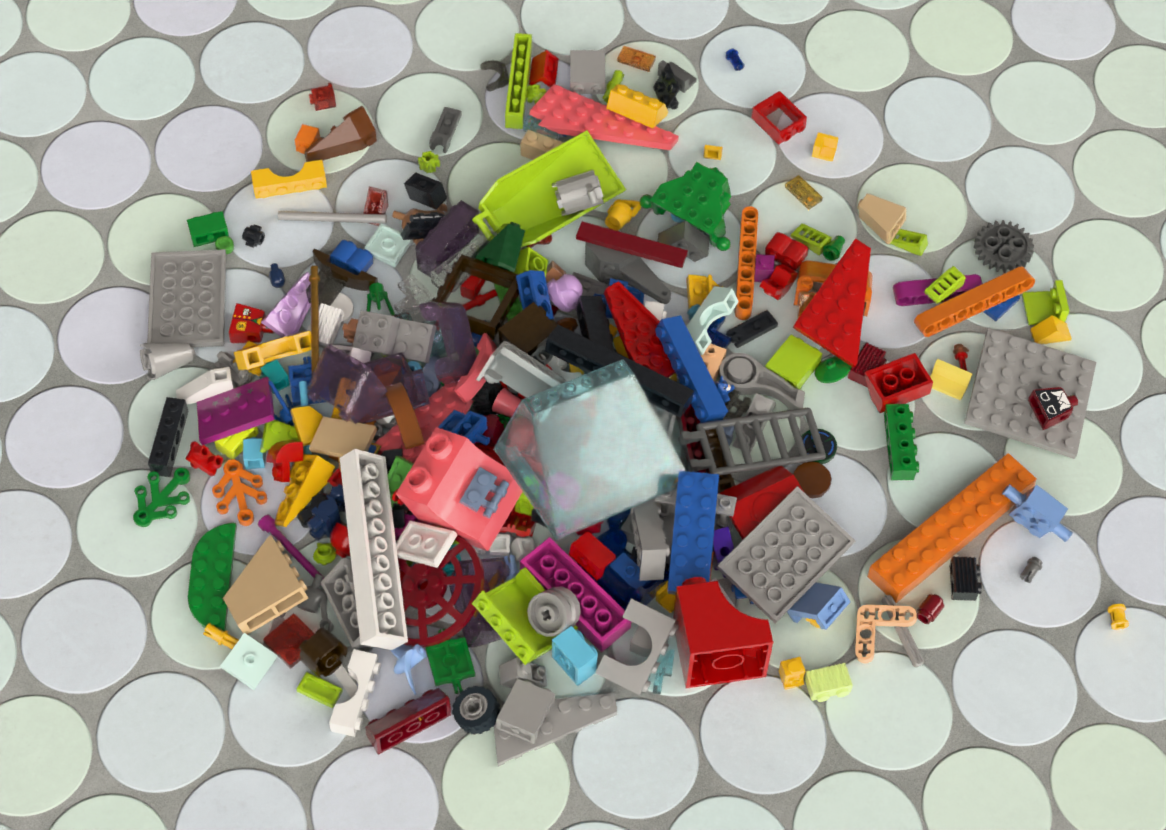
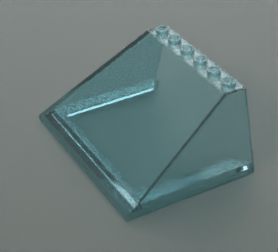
M624 359L522 399L494 447V450L556 541L676 489L679 471H686L635 374Z

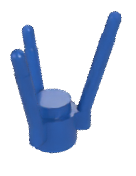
M269 381L271 389L283 407L279 412L280 418L274 414V419L293 426L294 422L290 411L294 407L289 395H285L289 406L287 407L273 382Z

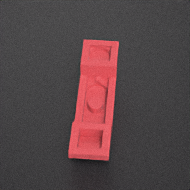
M487 333L483 334L476 347L480 352L468 375L461 376L454 389L464 403H468L486 382L484 377L480 381L476 379L490 356L497 349L496 344Z

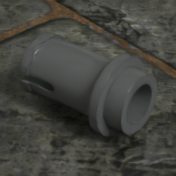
M1037 557L1028 559V565L1020 574L1022 580L1027 577L1025 579L1027 583H1031L1037 571L1042 569L1043 563Z

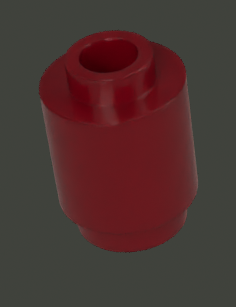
M929 594L917 609V618L924 624L934 622L945 607L943 599L939 595Z

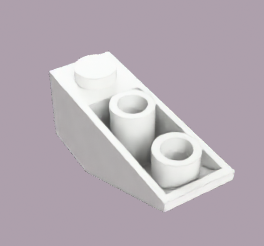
M230 367L213 369L177 389V398L185 399L186 404H192L234 389Z

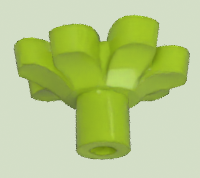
M529 85L527 88V102L532 103L534 101L536 104L546 93V89L541 88L540 85Z

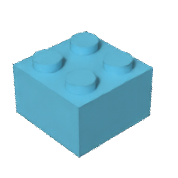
M570 626L552 639V658L577 686L595 674L598 653L594 646L588 645L585 642V638L579 630L576 631Z

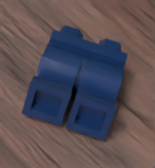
M341 484L332 487L330 494L327 495V500L322 501L318 508L314 507L311 510L313 517L307 522V525L311 529L309 531L310 535L317 541L324 535L330 538L336 523L342 524L339 513L341 511L346 513L343 486Z

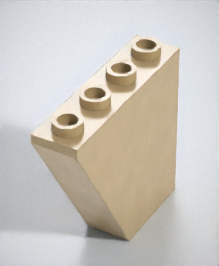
M272 535L267 537L223 597L243 634H250L308 599L305 593L308 588L302 579L298 581L297 578L300 576L295 566H289L292 564L291 559L287 553L282 554L285 549L279 540L275 542Z

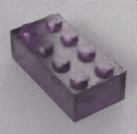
M462 200L457 205H454L450 212L440 219L438 225L428 232L426 238L423 241H419L416 245L417 269L435 280L479 233L478 225L472 221L479 214V211Z

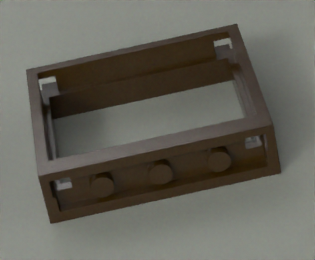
M461 254L458 261L453 263L451 273H447L444 285H440L436 299H432V304L429 307L431 309V317L480 336L487 333L494 340L498 329L502 326L519 295L516 279L518 274ZM463 272L508 288L490 323L444 306Z

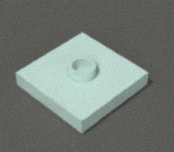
M380 224L364 249L368 250L373 258L396 267L412 244L413 239L403 240L400 231Z
M244 633L220 667L254 690L278 655Z

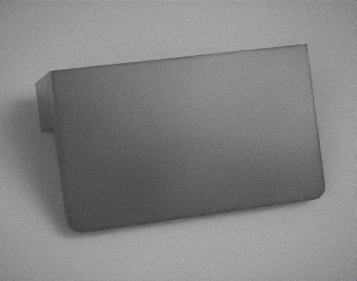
M664 60L658 64V76H660L667 64ZM669 62L680 91L685 93L697 82V78L675 63Z

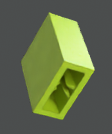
M791 334L765 367L782 377L794 388L800 389L820 364L822 353L816 347H811L801 338Z

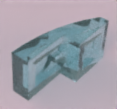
M673 649L665 655L658 667L653 685L654 694H661L663 676H672L675 653Z

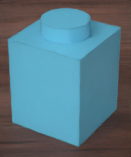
M252 437L250 439H243L245 469L265 468V453L260 452L262 438Z

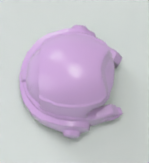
M564 274L558 280L553 278L547 282L549 298L554 305L563 312L573 311L579 297L583 293L580 281L573 275Z

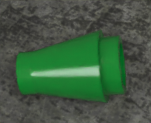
M836 236L823 248V256L829 261L838 259L845 239L842 236Z

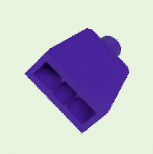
M729 527L714 530L712 565L714 570L717 571L716 567L734 550Z

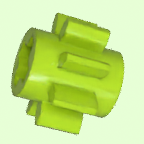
M432 151L422 152V158H418L419 169L424 170L427 174L436 172V167H440L438 154H434Z

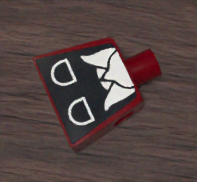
M1061 387L1035 389L1028 398V402L1042 430L1068 419L1073 411V407L1078 405L1076 395L1067 396Z

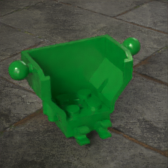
M696 162L693 168L687 170L682 177L660 184L653 196L645 194L640 198V205L645 209L652 208L654 214L663 215L668 211L709 234L711 245L717 247L718 250L727 251L730 248V240L724 237L726 234L724 214L731 205L729 200L732 196L728 179L718 168H707Z

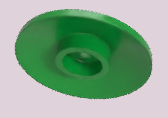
M831 356L824 359L816 367L815 377L821 383H834L843 379L850 372L851 366L838 357Z

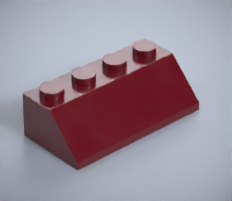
M430 689L420 698L407 701L403 707L390 710L381 719L370 721L365 727L366 735L377 754L379 755L451 716L450 699L441 689Z

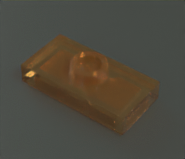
M623 46L617 58L619 63L650 72L656 60L654 55L627 46Z

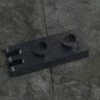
M766 310L728 330L726 335L731 337V342H735V347L739 348L778 326V322Z

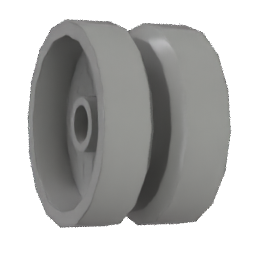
M562 586L552 587L534 596L529 602L527 610L528 619L532 627L539 634L546 637L556 636L570 626H575L581 612L580 604L575 594Z

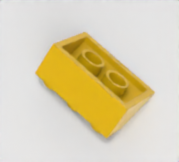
M617 84L610 91L606 109L650 128H654L668 115V110L664 103L656 98H650L642 92L631 90L627 86Z

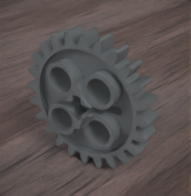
M1002 220L1001 224L995 221L994 225L989 222L987 227L982 226L981 231L979 230L975 237V255H979L978 260H984L983 265L989 264V269L996 267V272L1002 269L1006 273L1007 269L1011 271L1021 266L1026 267L1027 262H1030L1034 252L1033 238H1029L1030 233H1024L1025 228L1018 229L1019 224L1012 226V221L1008 224H1005L1004 220Z

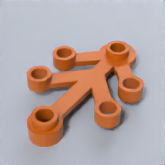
M231 459L223 467L224 476L212 488L214 497L221 498L225 494V486L232 479V487L222 501L217 503L216 508L219 514L228 513V505L236 495L240 509L237 515L238 521L243 526H249L254 521V515L247 508L244 493L255 498L256 502L260 505L267 502V494L264 491H257L241 483L240 477L251 481L254 488H260L263 485V479L260 475H254L244 470L241 462ZM221 506H226L225 509H219Z

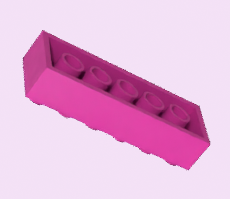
M550 537L520 560V570L526 567L545 590L562 586L575 594L581 611L579 620L575 625L601 653L631 629L632 622L622 617L625 610Z

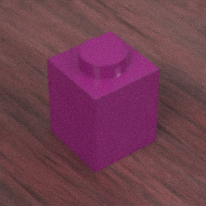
M756 254L754 282H762V280L771 277L774 272V255Z

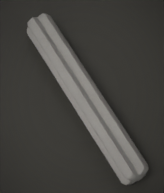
M891 595L884 596L881 600L883 605L897 606ZM886 611L889 618L891 619L893 617V614L889 611ZM896 612V620H899V612ZM894 626L913 666H922L924 659L908 627Z

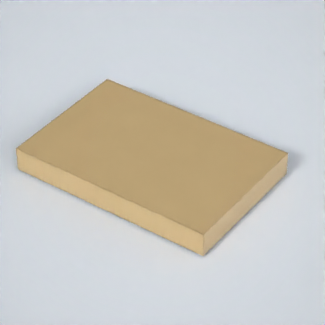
M323 417L309 450L314 453L342 457L353 449L368 452L377 428L374 425Z

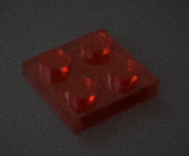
M293 613L263 638V641L291 669L301 661L300 644L305 640H309L315 633Z

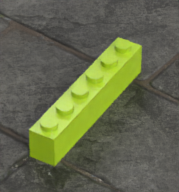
M515 33L505 110V128L523 129L532 55V34Z

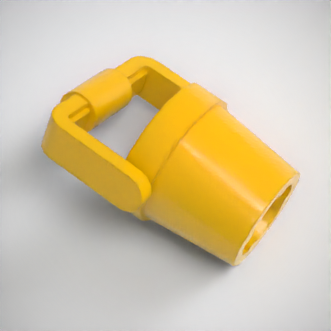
M615 200L608 209V215L605 219L606 226L609 229L619 231L641 209L640 202L634 200Z

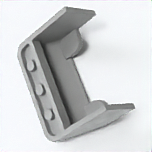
M503 341L493 352L476 379L480 381L484 377L491 384L501 381L532 401L533 411L541 416L539 419L541 423L568 385V382L562 376L506 341Z

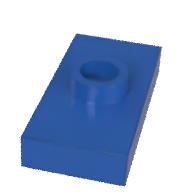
M1014 296L983 312L996 322L1019 301L1020 296Z
M624 552L609 565L610 569L636 594L651 582V580H639L640 567Z

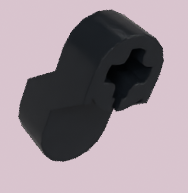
M326 493L312 497L310 507L302 510L297 515L303 528L309 527L307 522L313 517L311 510L314 507L318 508L322 501L327 500Z

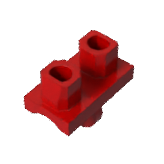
M195 441L191 442L190 451L185 458L191 462V467L194 469L199 468L210 476H215L217 469L221 467L223 462L221 456L214 455L209 451L208 447L200 445Z

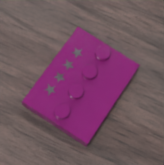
M265 377L198 401L197 416L200 443L206 445L275 420L272 390L268 383L270 381L269 378Z

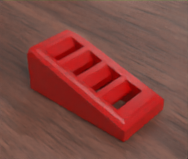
M471 275L460 286L461 296L473 300L479 294L486 280Z

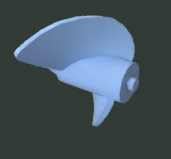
M403 644L391 650L398 659L394 666V673H406L409 685L413 693L417 695L411 669L421 660L427 658V654L424 648L418 644L414 647Z

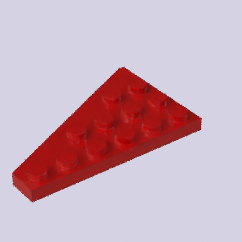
M856 238L793 325L795 330L853 368L856 367L858 362L871 248Z
M619 281L607 287L604 295L628 358L667 378L674 375L676 372L673 370L671 362L664 352L660 339L656 336L655 328L660 321Z

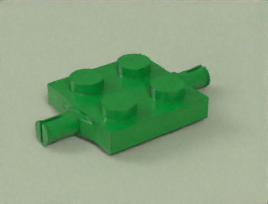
M465 637L448 639L440 644L425 647L435 686L448 683L453 684L454 693L458 694V689L459 693L463 691L460 681L475 677V670Z

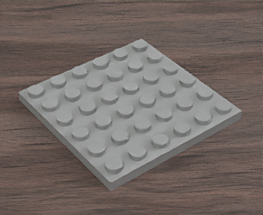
M988 328L964 424L1075 459L1078 453L1096 362ZM1061 387L1067 396L1076 395L1078 405L1073 407L1069 418L1048 429L1042 430L1028 402L1032 391L1035 389Z

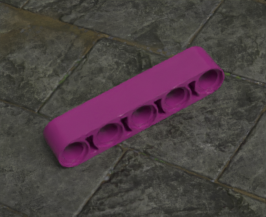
M977 274L964 275L966 277L964 285L941 302H946L982 285L981 276ZM938 278L896 283L893 285L896 304L898 306L935 303L924 291ZM934 289V291L940 296L941 294L936 289Z

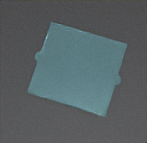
M532 122L530 123L531 131L558 140V133Z

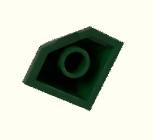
M514 222L503 224L472 254L471 258L509 272H515L525 230L520 229L521 225Z

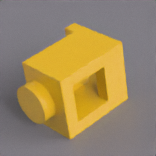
M801 657L780 662L778 672L785 690L805 684L803 680L805 668Z

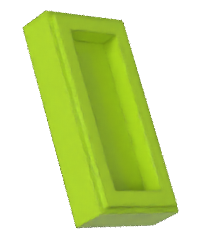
M308 672L305 673L296 688L297 692L330 708H334L343 692L342 688Z

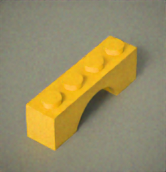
M322 160L304 162L303 168L297 174L288 177L278 176L269 168L251 171L256 199L327 187Z
M311 331L297 332L234 351L238 370H248L264 365L272 360L310 351Z

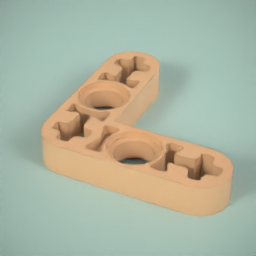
M894 605L861 606L857 612L855 652L858 661L869 663L874 659L876 626H912L917 620L915 609L910 606ZM866 611H868L870 614L868 616V619H864ZM875 611H878V620L875 618ZM889 611L893 614V617L890 620H884L881 617L882 613ZM896 612H899V620H896ZM906 613H910L911 617H909V620H905L904 616ZM867 629L871 631V636L866 639L860 636L861 631ZM863 644H867L868 654L866 657H863L861 654L864 648Z

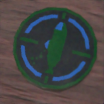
M818 429L826 458L812 462L826 464L834 458L837 452V442L830 432ZM808 430L801 436L807 454L817 453L811 432Z

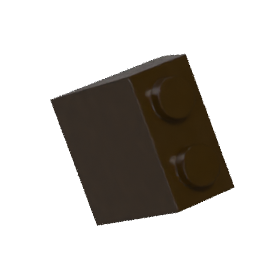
M533 302L498 329L499 344L503 341L509 342L531 356L538 348L546 346L547 337L558 324L546 316V311L542 306H537Z

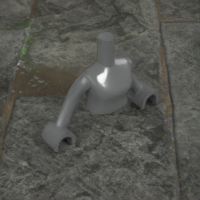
M316 574L312 585L306 586L308 589L305 593L308 599L298 604L297 607L311 613H317L320 606L322 616L320 628H324L326 624H329L328 630L331 632L334 629V625L327 615V595L319 589L323 576ZM286 612L281 614L280 617H284Z

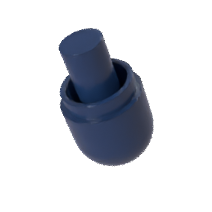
M273 263L270 265V282L273 287L281 288L285 284L284 273L278 268L277 263Z

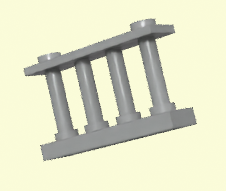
M658 483L655 502H657V505H660V518H663L664 522L675 517L677 486ZM717 494L714 530L729 527L731 534L733 523L729 516L734 515L737 497Z

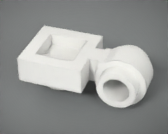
M498 534L490 547L489 555L509 556L510 534ZM472 546L478 555L486 553L485 550Z

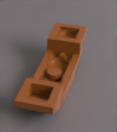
M402 382L383 387L405 449L425 444L415 412Z

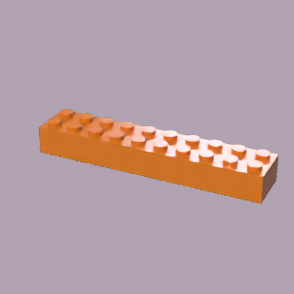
M1009 453L1006 454L870 566L867 577L886 595H891L895 603H897L1015 505L1013 501L1002 494L1007 485L1011 484L1021 494H1025L1034 487L1037 478Z

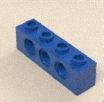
M530 270L516 275L523 310L534 302L537 306L543 307L546 311V316L550 320H554L544 271Z

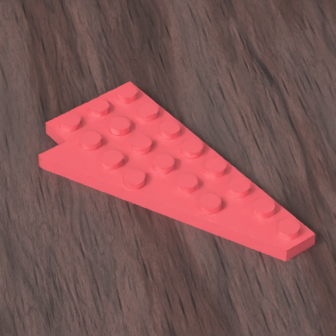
M555 84L530 109V116L542 120L538 124V131L577 136L587 130L591 137L596 140L671 150L679 138L678 135L670 131L663 130L657 126L650 128L606 109L607 105L598 103L593 99L586 98Z
M475 360L464 368L461 374L452 378L414 410L425 444L434 429L454 410L467 414L474 401L471 399L468 403H464L454 389L461 376L468 375ZM398 425L392 427L390 431L374 443L381 445L377 453L378 455H381L385 450L403 449V458L412 463H415L425 446L423 444L406 450Z

